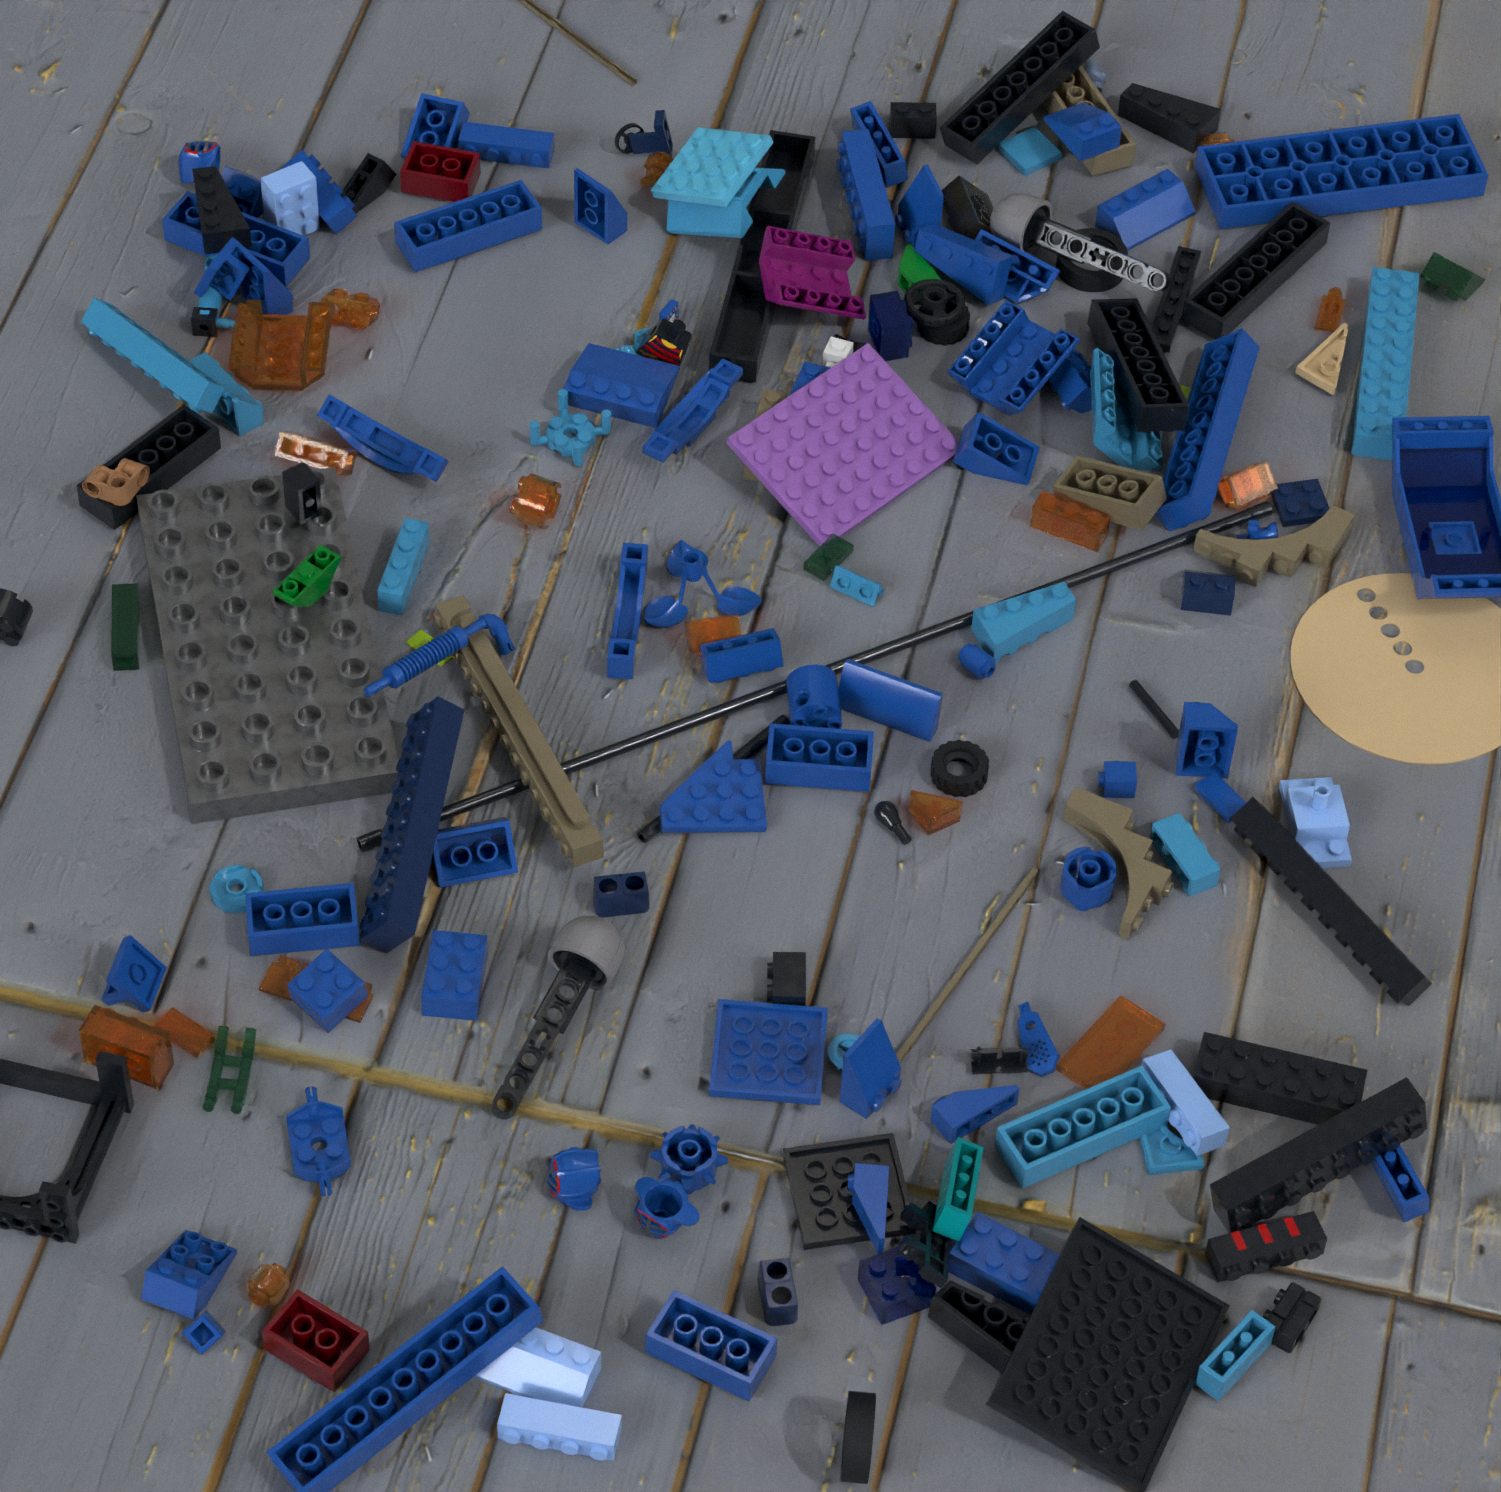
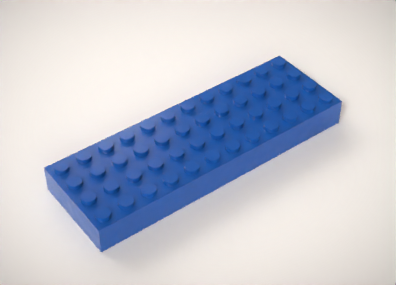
M1460 114L1198 146L1194 166L1220 229L1269 223L1291 202L1320 217L1484 196L1488 173Z

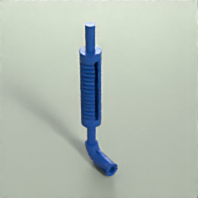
M489 613L479 616L477 621L463 629L459 626H454L447 630V632L382 670L383 677L363 689L364 694L370 697L387 686L394 689L400 687L420 673L430 669L431 666L433 667L435 664L446 659V657L448 658L450 655L466 647L469 642L468 637L483 628L489 629L490 634L494 637L499 655L511 653L510 650L514 651L515 648L507 630L508 626L497 615Z

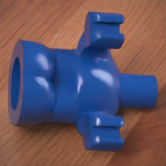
M1249 520L1248 534L1237 535V539L1261 540L1278 538L1277 522H1272L1267 527L1261 528L1259 527V520Z

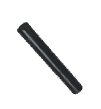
M1137 680L1131 681L1129 687L1172 739L1178 738V728Z

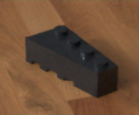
M1132 83L1120 95L1118 116L1191 153H1194L1197 147L1201 146L1211 136L1210 134H1214L1218 130L1221 112L1220 108Z
M217 167L192 169L204 254L219 253L232 237L247 250L252 249L250 227Z

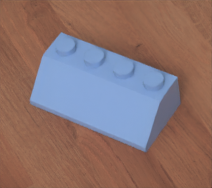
M536 1327L473 1378L523 1397L583 1407L601 1371V1352Z

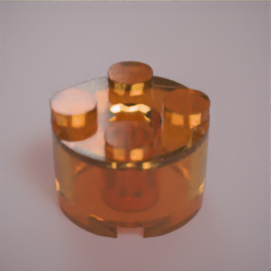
M533 473L527 477L522 476L517 487L520 491L517 500L514 499L511 503L510 513L514 515L516 521L546 530L549 526L544 524L547 519L553 520L559 506L561 494L557 493V487L562 488L561 483Z

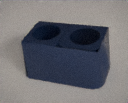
M645 871L594 877L593 903L596 915L604 918L647 912L650 908ZM642 888V889L637 890V891L630 890V889ZM615 891V892L610 893V894L603 893V892Z
M790 1258L760 1261L757 1280L765 1323L769 1326L794 1324L798 1320V1302ZM776 1274H786L785 1277L781 1279H773L769 1276ZM776 1287H786L791 1291V1300L786 1304H778L771 1298L772 1291Z

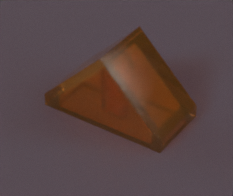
M911 790L909 811L929 836L960 822L963 801Z

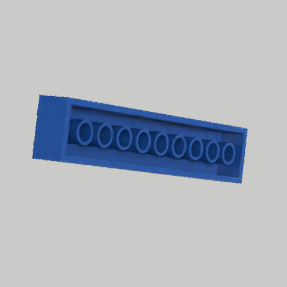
M1243 328L1211 341L1204 346L1187 400L1189 410L1185 430H1178L1163 477L1167 499L1154 514L1169 531L1180 527L1184 528L1198 520H1204L1211 513L1218 484L1260 348Z
M502 1266L268 1450L266 1453L273 1466L295 1492L331 1491L541 1324L544 1320L539 1306Z

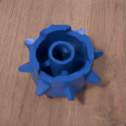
M690 1124L688 1129H685V1126H680L669 1133L664 1132L662 1148L650 1152V1158L661 1163L659 1180L678 1181L684 1185V1190L687 1194H692L694 1191L700 1190L710 1183L715 1184L714 1177L716 1176L717 1167L728 1164V1158L717 1153V1142L720 1137H713L710 1132L701 1127H698L697 1130L693 1124Z

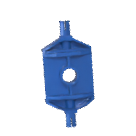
M312 1086L313 1096H311L310 1087L305 1089L307 1103L286 1115L294 1175L305 1181H317L320 1186V1195L326 1196V1186L327 1195L329 1196L333 1193L331 1188L332 1179L342 1176L351 1167V1159L343 1108L319 1101L317 1088ZM318 1142H322L327 1145L322 1150H315L312 1148V1146Z

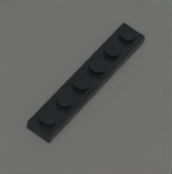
M1178 246L1169 273L1170 285L1163 292L1152 325V330L1164 352L1170 353L1182 316L1184 300L1188 297L1200 260L1201 251Z

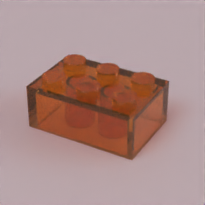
M94 1005L79 1028L83 1058L86 1063L96 1066V1057L99 1051L127 1057L130 1079L159 1090L174 1066L170 1033L162 1027H153L135 1017L121 1015L111 1008Z

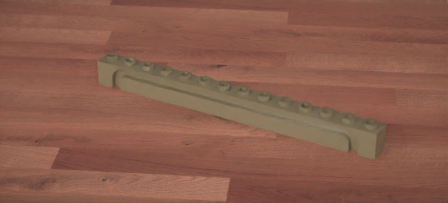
M464 595L435 604L436 615H433V621L437 630H442V634L454 626H459L463 629L478 620L471 613V607ZM483 629L468 637L469 642L466 647L453 654L456 664H461L464 679L466 681L470 680L473 695L475 698H480L483 713L485 715L489 714L491 726L495 733L499 732L504 750H509L514 768H519L523 784L529 786L533 802L540 805L543 820L550 823L553 838L555 840L559 839L561 851L565 859L569 858L573 866L577 867L603 858V839L596 826L592 825L588 812Z

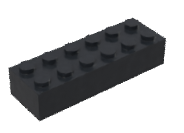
M183 404L103 466L115 470L124 458L147 465L150 469L149 478L136 495L150 494L158 490H168L221 449L219 428ZM85 479L77 485L79 505L114 530L138 513L136 495L129 504L117 506L105 500L89 496L82 488V483Z
M1204 1032L1193 1079L1210 1100L1320 1125L1362 1101L1368 1070Z

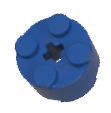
M1091 847L1077 848L1067 855L1063 864L1060 882L1062 895L1068 902L1075 905V908L1079 911L1100 907L1106 904L1113 896L1116 863L1107 852L1101 849L1098 852L1090 850Z

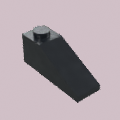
M367 153L344 187L341 196L344 197L346 195L355 205L352 210L358 213L384 194L397 174L384 160Z

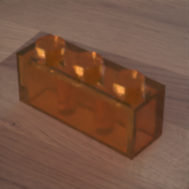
M280 431L274 455L299 463L305 462L307 465L319 469L335 467L336 474L352 475L358 451L293 431Z
M1042 490L1032 506L1030 527L1099 552L1108 537L1111 516Z

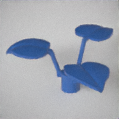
M680 540L672 550L667 561L668 572L675 577H682L679 597L677 600L668 596L653 599L646 606L644 621L657 627H670L682 622L688 614V608L681 604L684 597L686 580L696 582L701 579V576H704L716 599L720 600L717 604L718 610L726 616H743L758 607L762 599L756 593L742 587H728L723 590L722 595L719 594L706 569L708 565L706 554Z

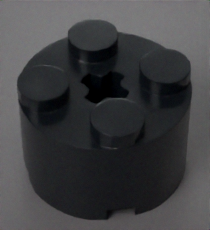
M0 588V640H4L8 645L17 646L25 633L33 613V608L26 599L23 602L17 599V593Z

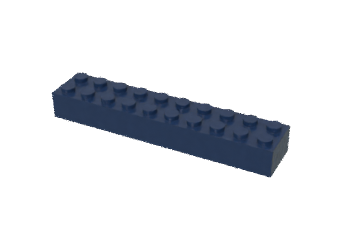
M439 696L431 702L425 703L416 713H412L406 722L408 730L401 744L403 751L401 759L396 766V771H398L397 778L391 788L393 795L391 803L386 810L388 817L386 825L381 832V838L383 839L375 857L377 861L376 869L370 879L372 887L365 901L366 913L360 923L361 934L359 941L386 954L415 935L464 709Z

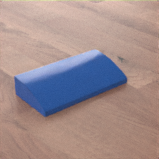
M849 659L845 661L838 688L842 710L931 742L939 726L943 693Z

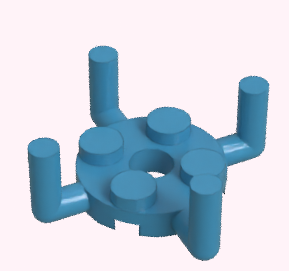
M561 389L558 391V412L560 416L552 417L549 420L546 435H539V422L531 421L529 424L530 444L532 446L547 444L552 451L555 449L560 451L563 456L572 457L574 465L580 467L583 464V454L594 444L595 437L611 433V411L603 410L602 426L594 427L587 420L585 414L569 415L568 392L565 389ZM575 434L576 436L569 438L566 435Z

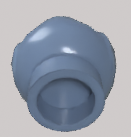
M1089 60L1086 62L1084 70L1099 92H1102V85L1106 81V74L1099 70L1100 67L1097 61Z

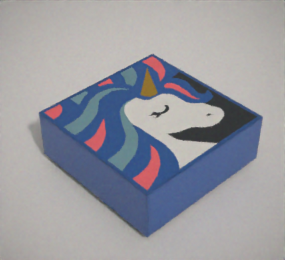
M671 299L659 313V321L667 319L673 323L674 320H678L679 302Z

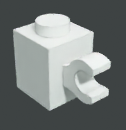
M830 337L823 352L822 366L832 368L851 355L854 342Z

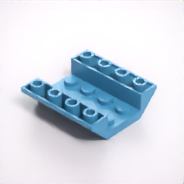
M754 168L727 207L668 200V233L743 238L753 223L746 209L747 205L759 188L775 189L785 175V170Z
M1099 348L1094 349L1090 372L1093 445L1119 466L1135 470L1159 471L1163 469L1161 432H1137L1115 384L1113 376L1114 362L1108 354L1103 353Z

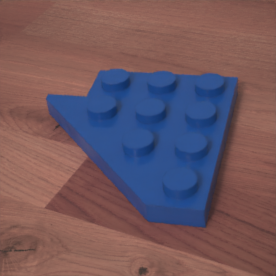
M726 741L660 805L661 833L766 832L767 820L759 759H733L732 742Z

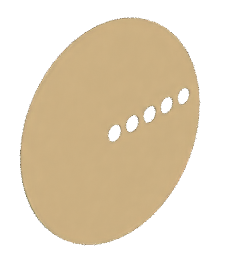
M1387 573L1355 579L1330 590L1311 605L1302 616L1296 627L1291 644L1290 663L1293 679L1298 692L1311 712L1323 725L1340 738L1380 757L1400 762L1428 765L1448 764L1473 759L1501 746V608L1489 599H1417L1411 574ZM1362 589H1368L1375 594L1376 598L1371 602H1364L1358 598L1357 593ZM1373 607H1381L1387 611L1388 615L1385 619L1377 620L1370 616L1369 610ZM1388 624L1394 625L1399 629L1400 633L1393 638L1383 635L1381 628ZM1403 642L1411 647L1412 652L1408 655H1399L1394 651L1393 646L1396 643ZM1416 660L1423 664L1424 670L1417 674L1411 673L1406 669L1405 664L1408 661Z

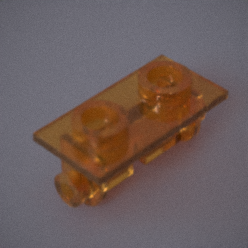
M1338 287L1330 289L1327 296L1323 295L1314 329L1334 332L1339 328L1346 300L1341 299L1342 292Z

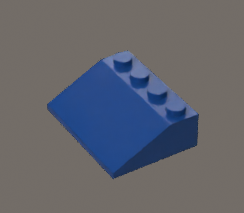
M588 343L572 367L564 389L568 392V406L602 414L603 410H610L611 417L657 428L680 371V366Z

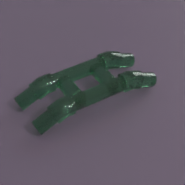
M218 1026L212 1069L203 1104L205 1111L211 1112L214 1109L219 1089L235 1090L231 1111L234 1114L241 1113L247 1096L257 1029L246 1028L242 1056L226 1055L229 1027ZM223 1066L240 1067L238 1079L221 1078Z

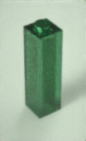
M138 583L112 584L111 657L114 671L140 670V597Z

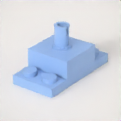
M1332 777L1280 780L1279 789L1290 834L1322 868L1350 866L1352 858L1347 842L1350 825L1340 785H1333Z

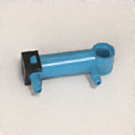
M218 254L206 258L204 261L205 271ZM212 287L208 289L202 298H198L197 307L193 308L191 317L193 336L217 337L219 327L230 328L237 326L236 320L219 317L223 295Z

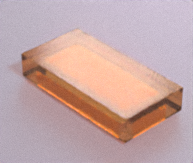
M173 1007L154 1025L156 1032L196 1058L215 1041V1034Z

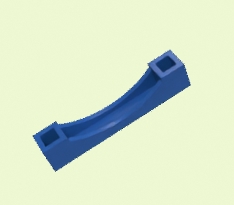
M623 543L617 603L607 655V677L633 679L648 568L647 544Z

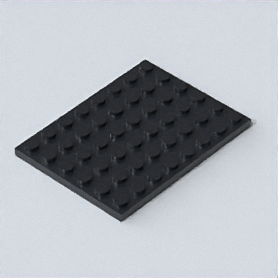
M1079 1217L986 1405L1131 1491L1145 1492L1197 1379L1199 1366L1205 1361L1230 1305Z

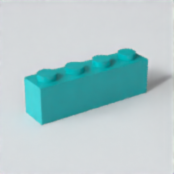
M957 1137L945 1161L933 1232L943 1237L960 1241L972 1217L984 1147Z

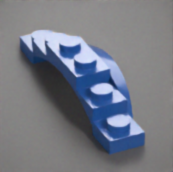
M722 359L714 368L710 369L652 432L650 439L643 445V453L664 463L672 453L677 455L685 445L690 447L716 418L717 409L730 396V389L743 375V368Z
M330 394L317 414L318 417L329 422L331 427L354 449L388 470L407 475L419 473L437 483L449 462L442 456L403 437Z

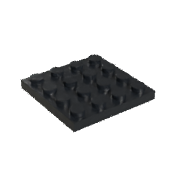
M893 1133L783 1148V1160L804 1250L870 1241L852 1204L853 1191H847L848 1174H854L855 1163L889 1166L885 1238L916 1234L917 1228H909L905 1221L900 1220L901 1212L911 1202Z

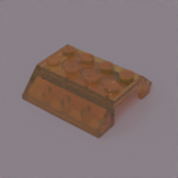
M247 300L246 304H237L228 368L234 372V376L254 390L303 391L325 375L333 303L309 302L307 316L262 314L261 300Z

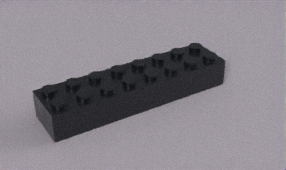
M1064 11L1058 14L939 127L945 146L978 165L1100 48L1096 29Z
M1291 202L1184 300L1181 321L1214 340L1230 334L1327 243L1330 222Z
M1092 299L1087 324L1099 349L1103 353L1108 354L1114 362L1113 376L1115 384L1137 432L1185 430L1189 404L1138 299Z
M1407 1077L1211 1183L1210 1190L1215 1213L1229 1233L1251 1228L1254 1223L1273 1217L1278 1210L1287 1205L1293 1206L1297 1204L1307 1194L1321 1191L1327 1183L1335 1179H1342L1349 1175L1351 1170L1360 1165L1366 1166L1370 1164L1380 1154L1394 1151L1402 1142L1421 1136L1427 1129L1424 1100Z

